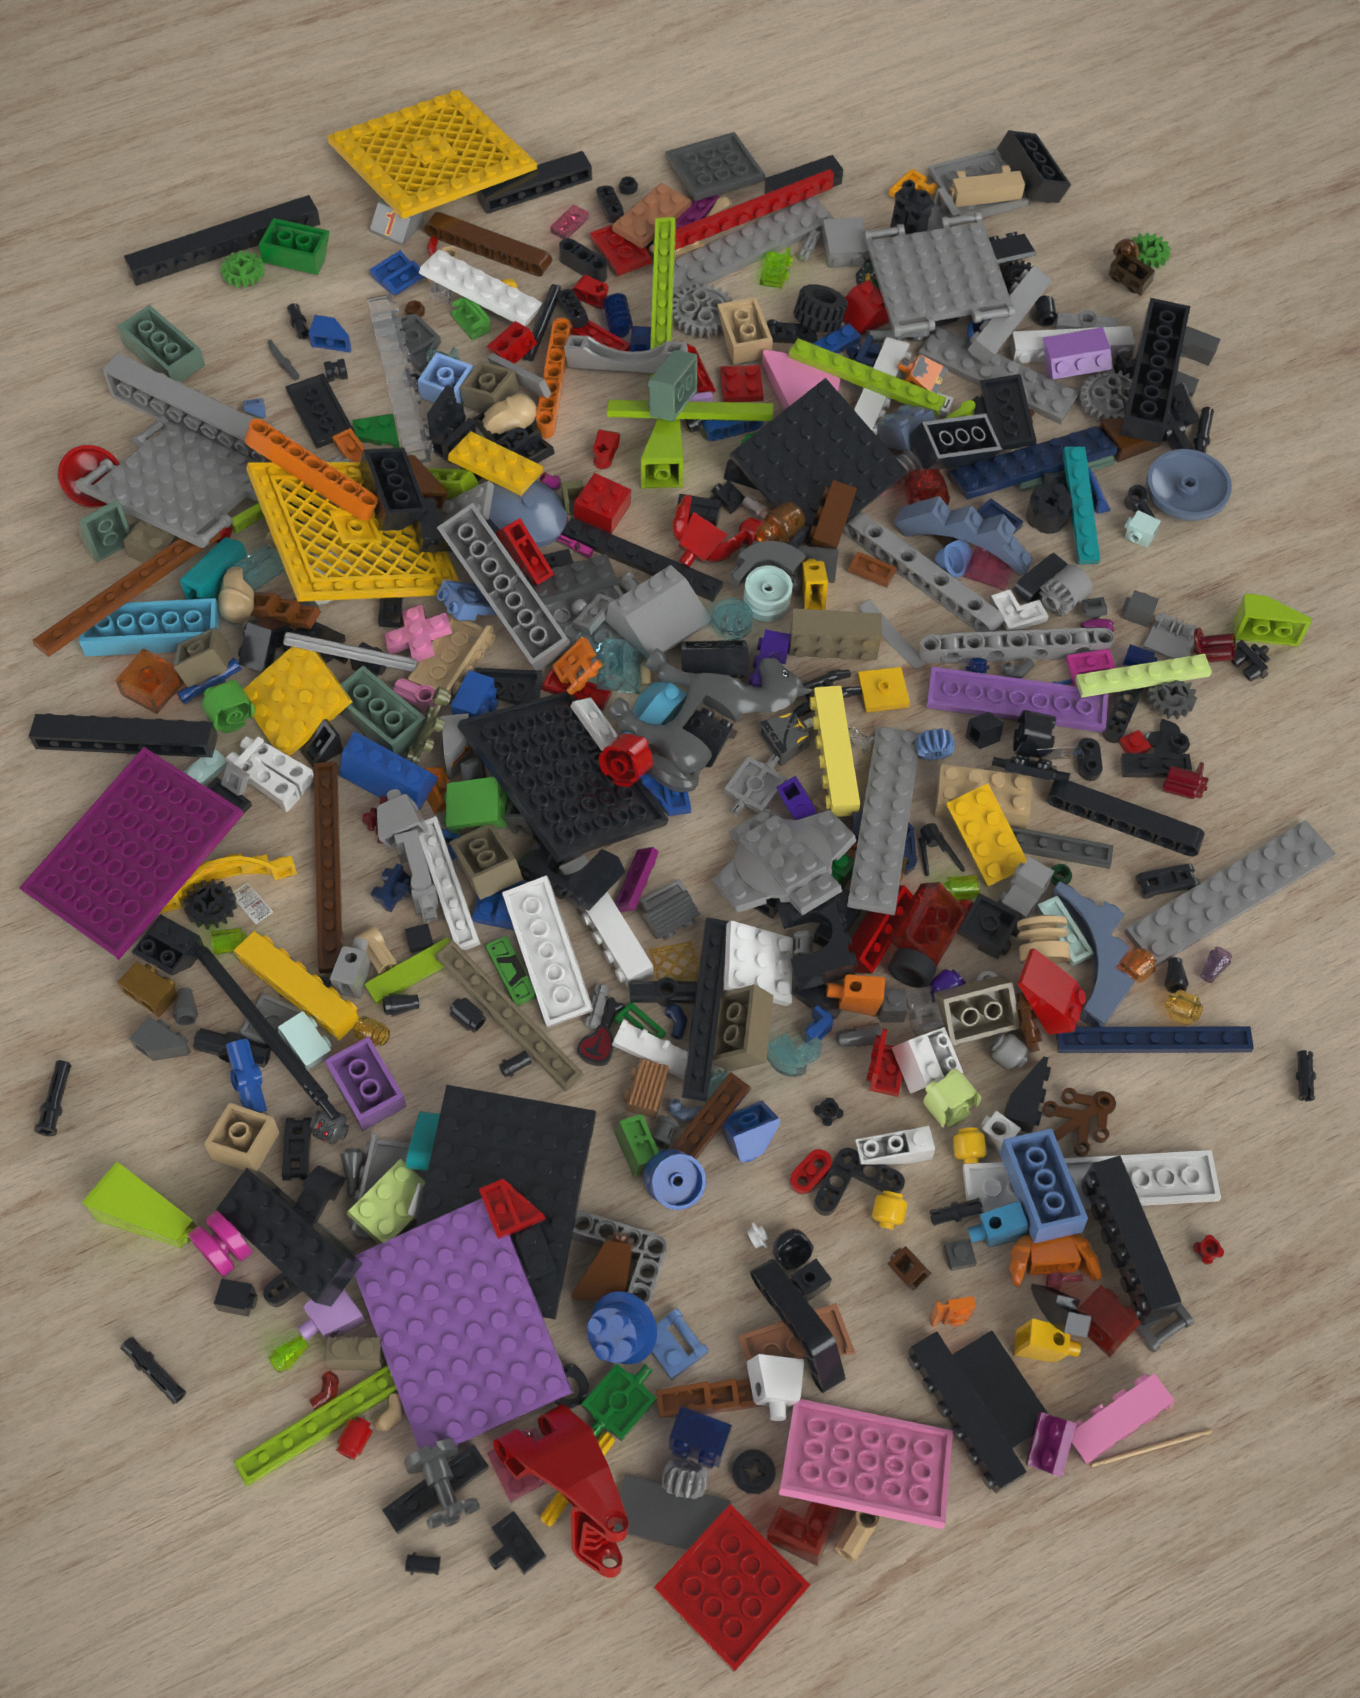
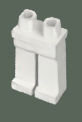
M246 736L240 743V748L244 752L240 756L235 752H231L225 759L227 765L233 763L250 774L248 784L254 786L278 803L280 808L286 813L300 799V795L303 796L314 784L312 769L269 744L264 743V740L260 737L254 740Z

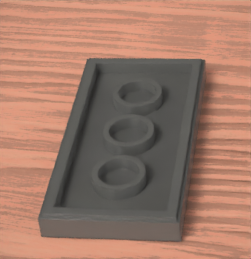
M626 1474L620 1493V1498L629 1520L627 1535L688 1550L731 1503L730 1500L706 1494L696 1499L676 1497V1495L666 1492L662 1487V1483ZM615 1523L614 1531H621L623 1527Z

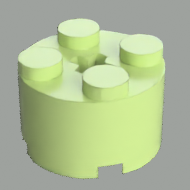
M953 1069L944 1079L939 1082L933 1081L925 1088L927 1094L923 1100V1104L940 1126L944 1128L945 1124L948 1127H952L971 1114L969 1109L972 1105L977 1108L980 1104L981 1096L963 1073L959 1072L958 1069Z

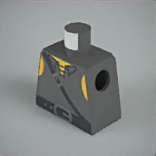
M793 712L761 721L759 727L760 737L771 753L775 754V757L778 756L780 758L778 762L780 766L809 746V733L814 731L812 718L801 722Z

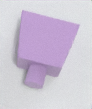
M343 1290L331 1307L315 1303L310 1299L303 1307L310 1319L297 1328L305 1340L320 1332L327 1342L329 1337L332 1339L335 1336L339 1337L364 1324L365 1320L349 1295Z

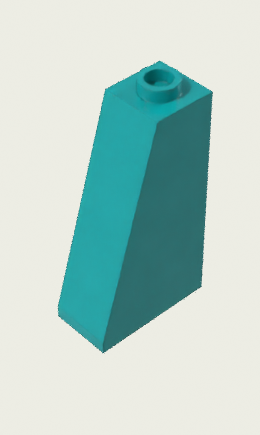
M225 537L180 579L185 599L216 598L217 601L221 582L227 569H230L232 566L241 567L248 558L244 544L238 540Z

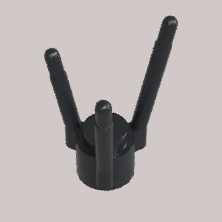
M935 823L924 825L920 829L922 837L918 841L921 846L925 876H929L926 845L929 847L939 845L943 852L947 851L959 869L964 872V866L944 839L938 826Z

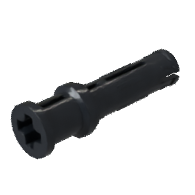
M58 1060L55 1063L45 1103L40 1106V1119L34 1127V1131L37 1134L49 1137L57 1134L56 1125L58 1117L63 1112L61 1101L72 1066L67 1061Z

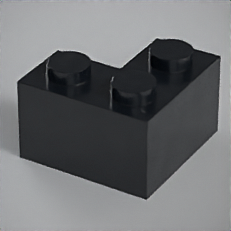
M268 616L247 622L243 629V645H241L238 652L240 657L238 664L259 672L265 671L274 662L276 648L285 645L283 643L284 635L286 632H289L290 624Z

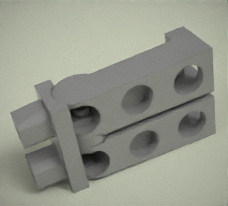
M417 829L394 835L400 863L408 862L411 872V893L416 915L422 914L424 923L438 920L436 910L439 909L435 885H432Z

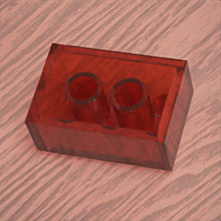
M940 882L921 883L888 939L897 949H913L926 955L937 967L968 911Z

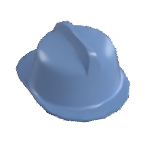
M956 540L946 545L935 556L936 565L954 578L968 573L973 566L972 550L967 542L963 540Z

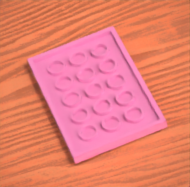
M800 1399L798 1403L793 1405L779 1495L944 1529L953 1431Z

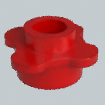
M1206 1235L1205 1239L1201 1242H1195L1193 1245V1250L1199 1253L1202 1257V1262L1206 1265L1212 1264L1215 1258H1221L1224 1255V1249L1221 1248L1218 1240L1212 1235Z

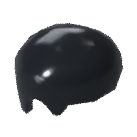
M793 1228L778 1235L773 1242L772 1253L781 1266L789 1270L796 1269L805 1264L811 1257L814 1247L804 1232Z

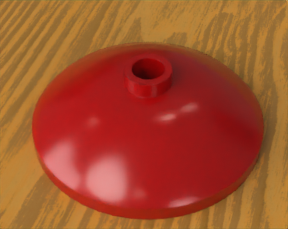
M81 445L68 451L61 459L58 467V482L64 494L76 504L84 507L97 508L108 505L81 492L76 487V481L80 478H85L98 468L100 462L104 459H109L113 465L118 466L120 463L115 456L104 448L94 445ZM104 473L101 477H99L97 480H95L91 485H94L95 483H97L100 479H102V478H103L105 475H107L108 473Z

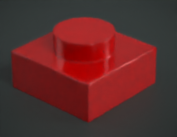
M1140 730L1120 738L1118 742L1125 753H1147L1151 749V745Z

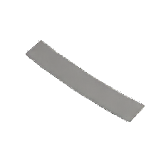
M871 599L859 606L862 612L881 613ZM882 614L883 638L915 669L926 664L927 662L919 659L918 652Z

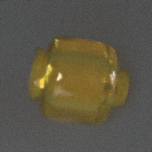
M1178 990L1174 995L1170 994L1167 997L1165 1008L1168 1009L1167 1014L1170 1019L1190 1025L1199 1020L1203 1011V1004H1201L1198 996Z

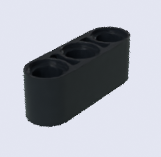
M565 238L559 242V255L562 264L582 276L588 275L601 282L607 280V261L605 258L574 239Z
M1052 553L1020 578L1015 584L1013 591L1027 603L1034 602L1041 597L1039 594L1041 591L1040 587L1051 578H1054L1058 572L1069 564L1057 554Z

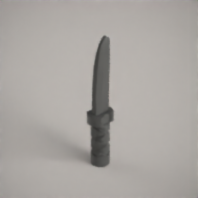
M271 339L268 340L270 351L279 362L280 367L285 369L293 380H297L300 375L291 365V361L282 355Z

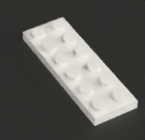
M439 249L420 267L419 274L512 322L517 321L525 327L539 313L543 305L542 302L534 297L520 292L518 289L485 274L482 270L476 269Z
M544 876L502 892L546 1026L552 1027L594 1011L549 877Z

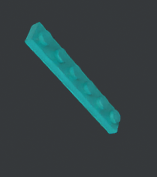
M1064 447L1063 458L1067 488L1073 502L1071 519L1077 564H1099L1101 560L1085 447Z

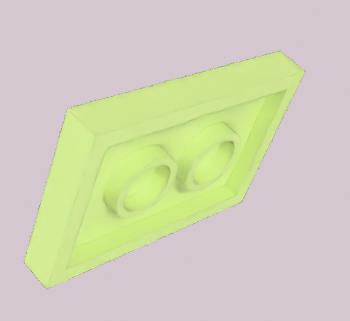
M400 1159L347 1212V1215L378 1244L397 1237L414 1219L408 1214L418 1183L425 1186V1181L415 1171L407 1169L406 1163Z

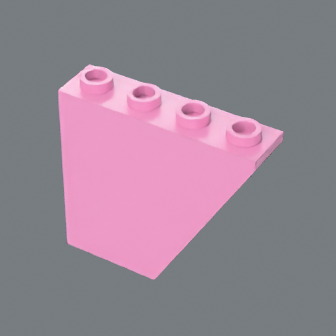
M763 350L762 368L783 410L787 409L824 378H827L839 392L841 378L789 358V353Z

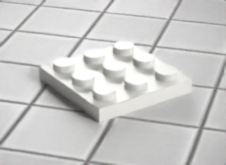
M735 921L728 922L726 924L724 990L731 991L755 984L774 995L773 1003L783 1006L790 1005L792 1003L791 959L793 958V938Z

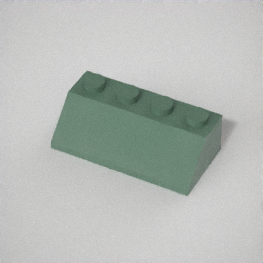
M364 666L341 683V686L353 701L341 712L346 719L373 742L399 756L409 746L413 745L426 721V718Z

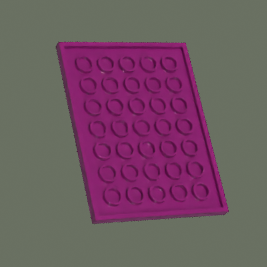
M143 747L19 889L120 960L244 813L231 802Z

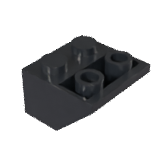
M160 914L132 950V954L173 976L192 967L198 959L196 952L204 944L198 934Z

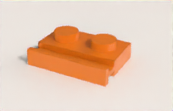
M974 1296L948 1300L946 1305L936 1302L930 1315L932 1327L936 1326L939 1321H943V1325L951 1324L952 1327L966 1324V1321L970 1319L976 1307Z

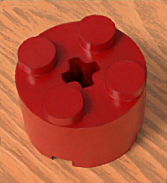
M623 733L617 736L604 748L599 756V765L605 776L609 775L613 778L612 782L618 786L629 787L637 782L653 766V758L646 738L630 733Z

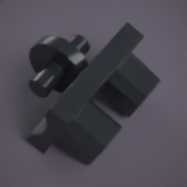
M1241 640L1237 643L1235 659L1231 662L1236 667L1245 661L1250 665L1243 670V674L1250 682L1259 677L1264 679L1268 676L1266 672L1268 666L1265 663L1270 660L1266 655L1269 648L1267 645L1259 648L1255 643L1250 649Z

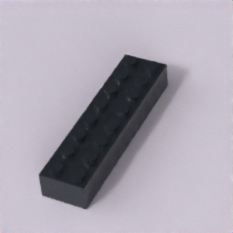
M1150 298L1142 327L1120 435L1161 444L1167 427L1191 306Z

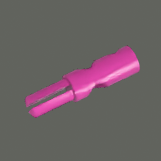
M561 534L559 537L570 542L568 543L558 538L559 542L588 558H591L594 553L593 549L574 539L572 540ZM580 544V549L576 550L577 545Z

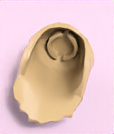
M524 394L508 396L504 401L496 402L484 413L485 417L482 421L484 428L490 431L491 434H502L517 427L525 429L536 419V405L530 397Z
M232 566L230 569H227L221 582L218 595V610L225 620L231 623L243 624L249 619L254 609L255 593L252 587L243 580V569Z

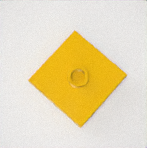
M901 667L858 672L857 677L866 713L909 708L910 701Z

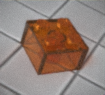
M144 648L115 680L122 696L155 714L162 710L184 684V681L174 669V664Z

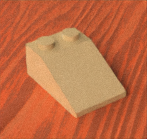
M756 297L718 304L726 346L732 364L763 359V350L772 351L773 339Z

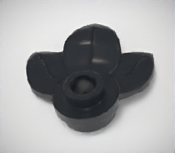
M1161 719L1160 731L1149 732L1144 736L1148 743L1155 748L1154 754H1183L1187 752L1190 746L1188 737L1181 733L1179 726L1165 719Z

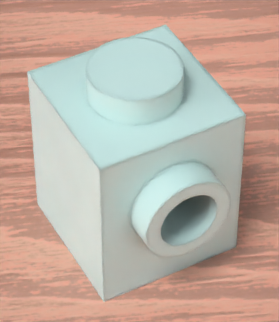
M1138 510L1134 517L1130 516L1124 527L1127 529L1124 538L1148 548L1157 533L1161 521Z

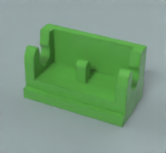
M465 297L457 299L452 303L454 308L460 305L459 308L451 312L452 318L472 341L491 332L490 318L477 303Z
M642 1114L619 1121L614 1132L633 1176L639 1175L650 1158L659 1152Z

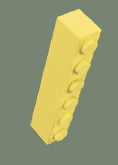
M841 686L814 688L813 697H810V709L815 710L813 728L818 730L816 748L821 749L819 768L824 769L822 787L827 789L825 807L830 809L836 817L852 816L853 812H859L860 799Z

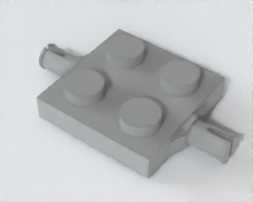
M772 754L766 763L758 762L749 756L746 758L723 790L724 794L736 801L735 805L730 809L732 815L735 813L734 816H738L744 807L750 808L757 813L768 808L779 793L776 787L786 782L787 779L774 769L775 765L780 761L778 756L775 757V754Z

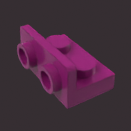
M1040 1412L1028 1451L1026 1465L1062 1477L1077 1423Z

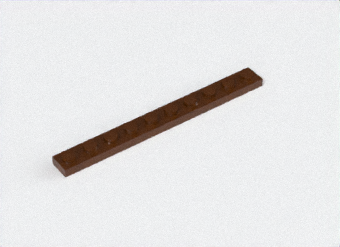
M337 761L314 763L319 973L333 972L343 947Z

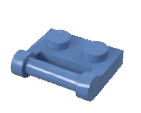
M678 1308L656 1324L657 1341L651 1352L671 1381L710 1351L705 1344L702 1345L691 1331L683 1320V1314ZM674 1324L693 1349L694 1352L689 1356L669 1331L668 1327Z

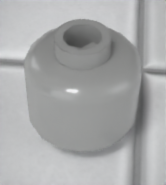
M1001 1034L990 1048L992 1050V1058L1006 1070H1011L1014 1067L1019 1069L1028 1059L1025 1055L1027 1052L1026 1044L1013 1034Z

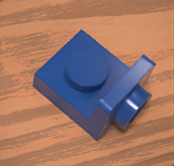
M818 1005L813 1008L812 1018L815 1021L805 1030L804 1042L810 1048L832 1031L834 1022L829 1011L821 1009Z

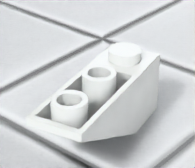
M929 1126L855 1140L861 1164H911L932 1160L935 1152Z

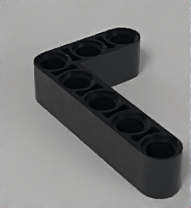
M772 1258L751 1270L750 1275L756 1287L803 1347L812 1379L820 1392L824 1393L846 1380L838 1346L833 1334L778 1263Z

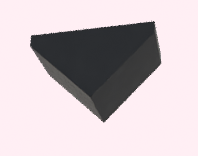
M324 719L301 753L314 768V763L327 762L342 753L343 748L339 734L328 719Z

